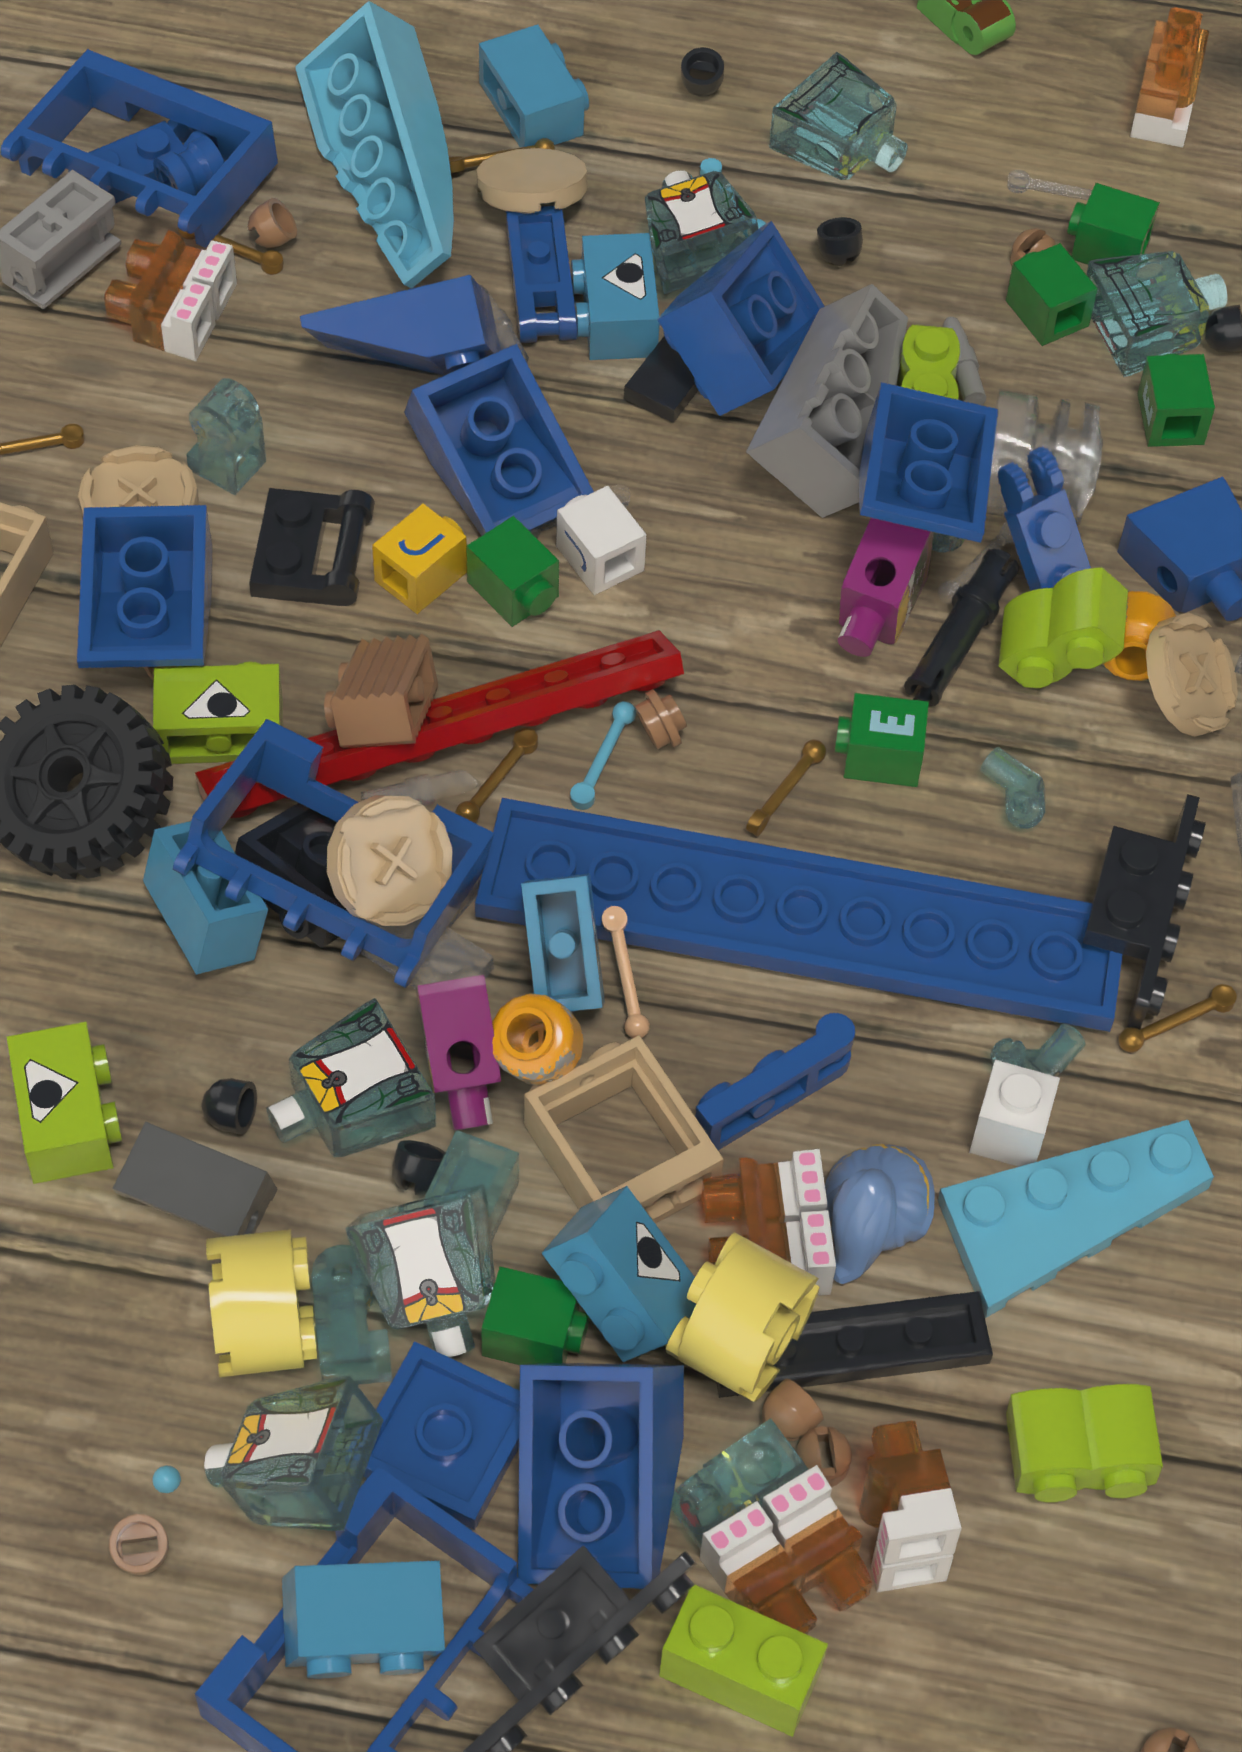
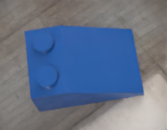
M770 221L760 227L681 292L657 320L663 328L666 341L673 350L680 354L694 376L698 391L704 398L710 401L718 415L721 416L776 388L786 375L819 309L825 306L775 225Z
M471 275L300 316L302 328L327 348L444 376L501 351L490 297Z
M517 344L412 390L404 413L430 464L481 536L513 515L530 532L557 520V510L564 507L573 498L580 495H589L594 492Z
M881 382L863 445L859 471L860 515L981 543L985 529L998 409Z
M206 505L84 508L77 648L78 668L204 665L212 596L213 548Z
M588 1363L520 1365L518 1578L526 1584L542 1583L583 1545L621 1588L643 1589L660 1574L684 1437V1365Z

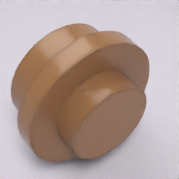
M654 689L646 692V700L635 705L634 708L655 748L658 750L669 743L675 748L682 744L678 731L686 728L687 724L673 697L669 694L660 699Z

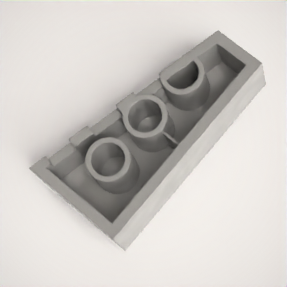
M873 284L819 309L746 451L747 454L822 518L859 503V471L865 433L881 382L896 385L908 317Z

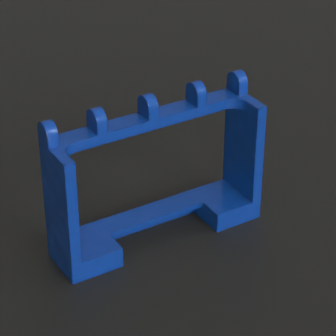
M89 49L60 78L5 138L1 145V156L11 161L19 159L21 172L29 176L41 164L43 174L52 178H58L65 169L74 170L90 178L91 182L107 192L111 188H115L137 197L135 210L140 214L151 216L158 207L179 214L178 228L189 234L194 233L196 244L205 248L278 163L271 121ZM92 108L128 122L143 108L216 137L218 149L226 161L197 195L193 196L62 143V141Z
M266 719L192 816L187 843L177 855L173 864V870L186 876L193 866L197 864L230 881L225 891V897L238 902L248 890L288 911L283 921L284 927L296 932L303 921L307 920L346 940L341 956L354 961L362 949L397 966L398 969L395 974L394 983L407 988L482 874L495 833L437 804L432 812L444 823L452 845V875L415 929L413 938L403 939L366 920L355 917L348 911L241 858L213 841L256 782L336 822L354 804L359 803L315 780L323 751L322 746Z
M378 1465L347 1504L350 1505H345L339 1514L338 1521L342 1524V1528H335L336 1542L317 1565L358 1564L395 1517L491 1585L488 1593L447 1645L445 1651L440 1654L366 1751L397 1752L394 1750L425 1708H428L446 1721L450 1720L458 1707L439 1689L469 1650L483 1658L472 1644L485 1634L483 1631L508 1598L518 1604L534 1589L517 1577V1562ZM283 1608L255 1643L241 1635L195 1693L200 1716L248 1752H298L243 1711V1708L285 1656Z

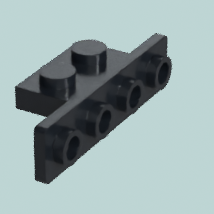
M1187 794L1172 841L1113 826L1082 943L1143 960L1126 1028L1134 1027L1140 1030L1146 1013L1158 1016L1162 1006L1168 979L1157 976L1160 960L1171 963L1181 926L1170 923L1173 908L1184 909L1193 879V873L1183 871L1182 869L1186 856L1196 858L1206 822L1195 820L1200 799L1197 796Z
M584 1545L580 1547L472 1644L519 1701L463 1752H511L528 1736L519 1726L541 1705L549 1715H552L584 1686L575 1675L596 1655L607 1665L639 1636L631 1623L652 1604L661 1614L665 1613L695 1585L686 1575L697 1565L688 1552H683L635 1597L630 1599Z

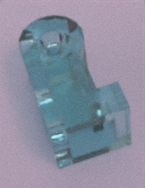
M222 378L189 412V422L197 435V443L186 454L187 466L193 473L236 495L266 462L263 422L254 396L237 381ZM244 456L246 459L239 467L241 458Z
M337 1245L327 1248L318 1255L313 1263L311 1275L322 1384L347 1379L346 1382L338 1387L392 1381L387 1329L368 1331L366 1315L374 1301L372 1267L370 1264V1277L359 1250L351 1245Z
M770 1418L702 1465L703 1469L683 1482L674 1491L671 1510L701 1550L703 1533L756 1501L762 1507L764 1496L808 1470V1467Z

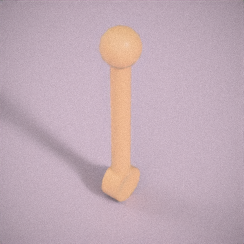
M611 906L603 912L602 924L611 933L628 1013V1018L624 1023V1030L631 1038H635L638 1035L643 1038L649 1032L650 1023L641 1014L624 935L628 918L626 912L621 907Z

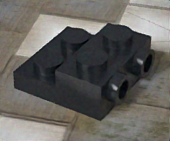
M297 803L238 837L235 848L236 855L346 910L335 897L327 875V846L335 829L336 821ZM262 898L267 906L279 914L282 927L293 938L303 939L307 936L321 948L339 938L307 920L303 921L296 932L284 927L283 921L288 911Z

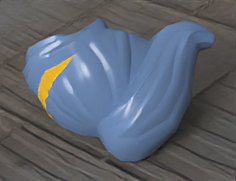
M875 1144L869 1148L862 1147L854 1150L851 1154L843 1156L832 1167L825 1183L827 1198L826 1210L829 1212L835 1244L836 1270L834 1280L839 1284L851 1282L863 1275L882 1251L902 1247L907 1242H915L926 1235L934 1215L935 1190L933 1178L924 1160L918 1158L906 1147L890 1144Z

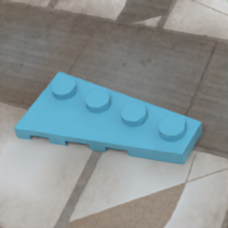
M1184 1120L941 1188L937 1201L974 1292L979 1291L984 1316L987 1318L1004 1308L1008 1300L1029 1288L1032 1291L1056 1278L1058 1271L1082 1257L1087 1256L1089 1259L1111 1245L1113 1239L1136 1226L1138 1228L1144 1227L1210 1188L1214 1175L1189 1120Z

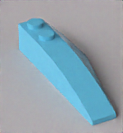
M368 1L297 64L295 68L319 151L337 169L338 174L336 178L343 189L354 196L359 204L356 210L363 221L371 225L378 235L376 242L403 285L412 289L451 257L454 215L453 187L448 148L439 107L414 26Z

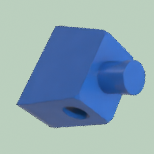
M1223 476L1127 515L1117 552L1175 611L1186 613L1213 602L1226 621H1233L1242 617V510Z

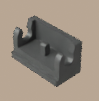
M146 1121L112 1188L115 1193L121 1196L135 1199L223 1237L254 1234L270 1201L273 1200L278 1190L267 1171Z

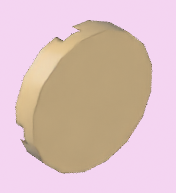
M542 148L515 149L498 153L484 160L476 169L478 193H482V199L490 206L508 212L535 213V211H541V203L554 201L555 209H563L579 201L587 191L585 163L575 155L559 150Z
M138 445L113 450L101 457L102 464L95 467L92 472L91 468H89L82 477L78 493L82 516L84 508L184 506L198 505L199 503L193 472L184 462L182 465L179 461L172 459V453L159 447Z
M1185 613L1158 622L1150 633L1146 650L1147 674L1154 698L1166 719L1180 732L1196 737L1226 727L1230 719L1226 718L1227 711L1234 709L1237 701V678L1227 646L1221 638L1213 640L1205 630L1212 626L1200 616Z
M374 795L354 804L336 823L327 846V875L335 897L351 915L374 925L400 926L410 924L425 916L439 895L440 890L443 889L452 875V845L444 823L434 812H429L425 806L419 804L421 802L409 796Z

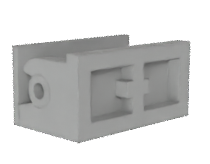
M71 170L0 229V273L2 282L42 309H45L121 245V240L109 233L115 224L112 209L116 205L115 197L76 171Z

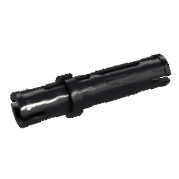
M995 548L988 549L968 584H964L963 587L960 586L954 593L951 602L953 605L952 610L912 675L905 681L904 688L908 695L913 694L917 686L921 685L913 700L927 701L929 706H936L942 699L943 692L983 627L989 623L992 624L1000 610L998 602L1012 579L1019 572V565L1016 560H1012L1006 570H1002L1011 556L1009 553Z

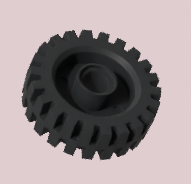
M76 685L62 686L61 695L52 689L44 690L37 693L39 705L35 706L26 699L15 707L21 716L19 720L14 722L5 716L0 722V730L5 734L0 741V843L21 861L47 875L52 876L54 873L62 879L76 880L77 873L87 879L101 876V866L106 867L112 872L124 866L121 855L125 852L134 858L137 857L145 849L138 841L145 833L153 838L154 829L161 828L154 820L156 813L167 816L171 803L163 795L164 791H173V776L166 770L167 767L172 766L169 753L162 746L164 742L158 732L143 715L111 692L107 694L98 687L86 685L85 691ZM83 773L79 785L67 792L70 781L76 775Z

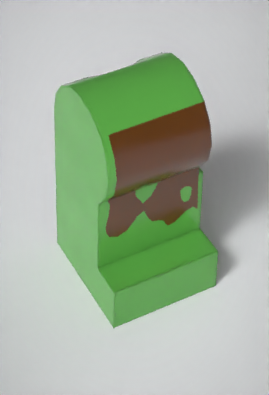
M918 0L917 9L955 44H959L971 55H978L1010 38L1016 30L1014 13L1006 0Z

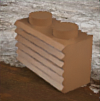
M421 633L416 639L409 634L404 640L397 635L392 641L385 636L382 642L373 638L370 643L362 638L357 644L350 661L340 664L338 672L339 684L335 691H328L326 693L324 710L326 722L330 729L336 728L339 743L343 749L416 743V737H418V731H421L423 719H426L428 708H431L435 690H438V680L428 637Z

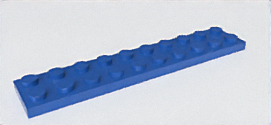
M507 798L501 799L493 830L495 834L485 862L475 901V917L526 926L521 883L527 880L590 873L597 937L601 940L612 941L611 933L602 924V914L607 908L618 906L627 914L628 924L624 929L626 944L1102 1031H1111L1115 1018L1123 954L1082 943L1092 903Z

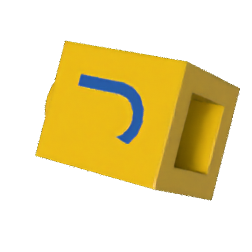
M423 503L372 544L374 581L418 614L467 573L466 535L454 520L446 516H439Z

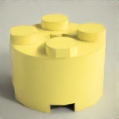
M290 1229L206 1239L207 1259H221V1263L212 1264L213 1280L208 1283L215 1353L230 1352L227 1355H219V1377L305 1368L304 1360L317 1359L313 1305L299 1306L298 1295L299 1290L310 1289L306 1237L292 1238Z
M734 1232L723 1246L716 1264L713 1265L708 1261L705 1262L694 1278L688 1290L687 1299L695 1303L696 1306L691 1317H683L676 1326L666 1346V1352L732 1391L756 1402L766 1392L780 1372V1369L773 1365L781 1358L791 1339L793 1338L796 1341L799 1339L819 1293L820 1287L816 1285L819 1278Z

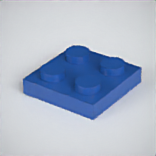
M414 1341L368 1423L370 1425L379 1422V1425L370 1430L366 1445L371 1444V1446L362 1448L353 1472L368 1478L374 1469L380 1465L456 1520L475 1530L519 1449L520 1390ZM367 1431L362 1433L360 1439L365 1437ZM358 1440L357 1444H364L365 1440ZM356 1445L348 1458L349 1470L353 1467L361 1445Z

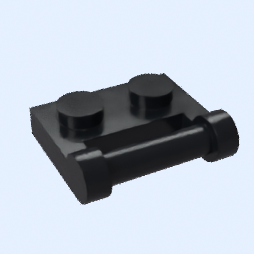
M269 488L249 581L251 597L333 606H349L355 603L360 584L355 573L364 526L372 520L375 505L373 497L360 490H348L341 495ZM326 523L341 524L332 571L328 572L325 576L316 575Z

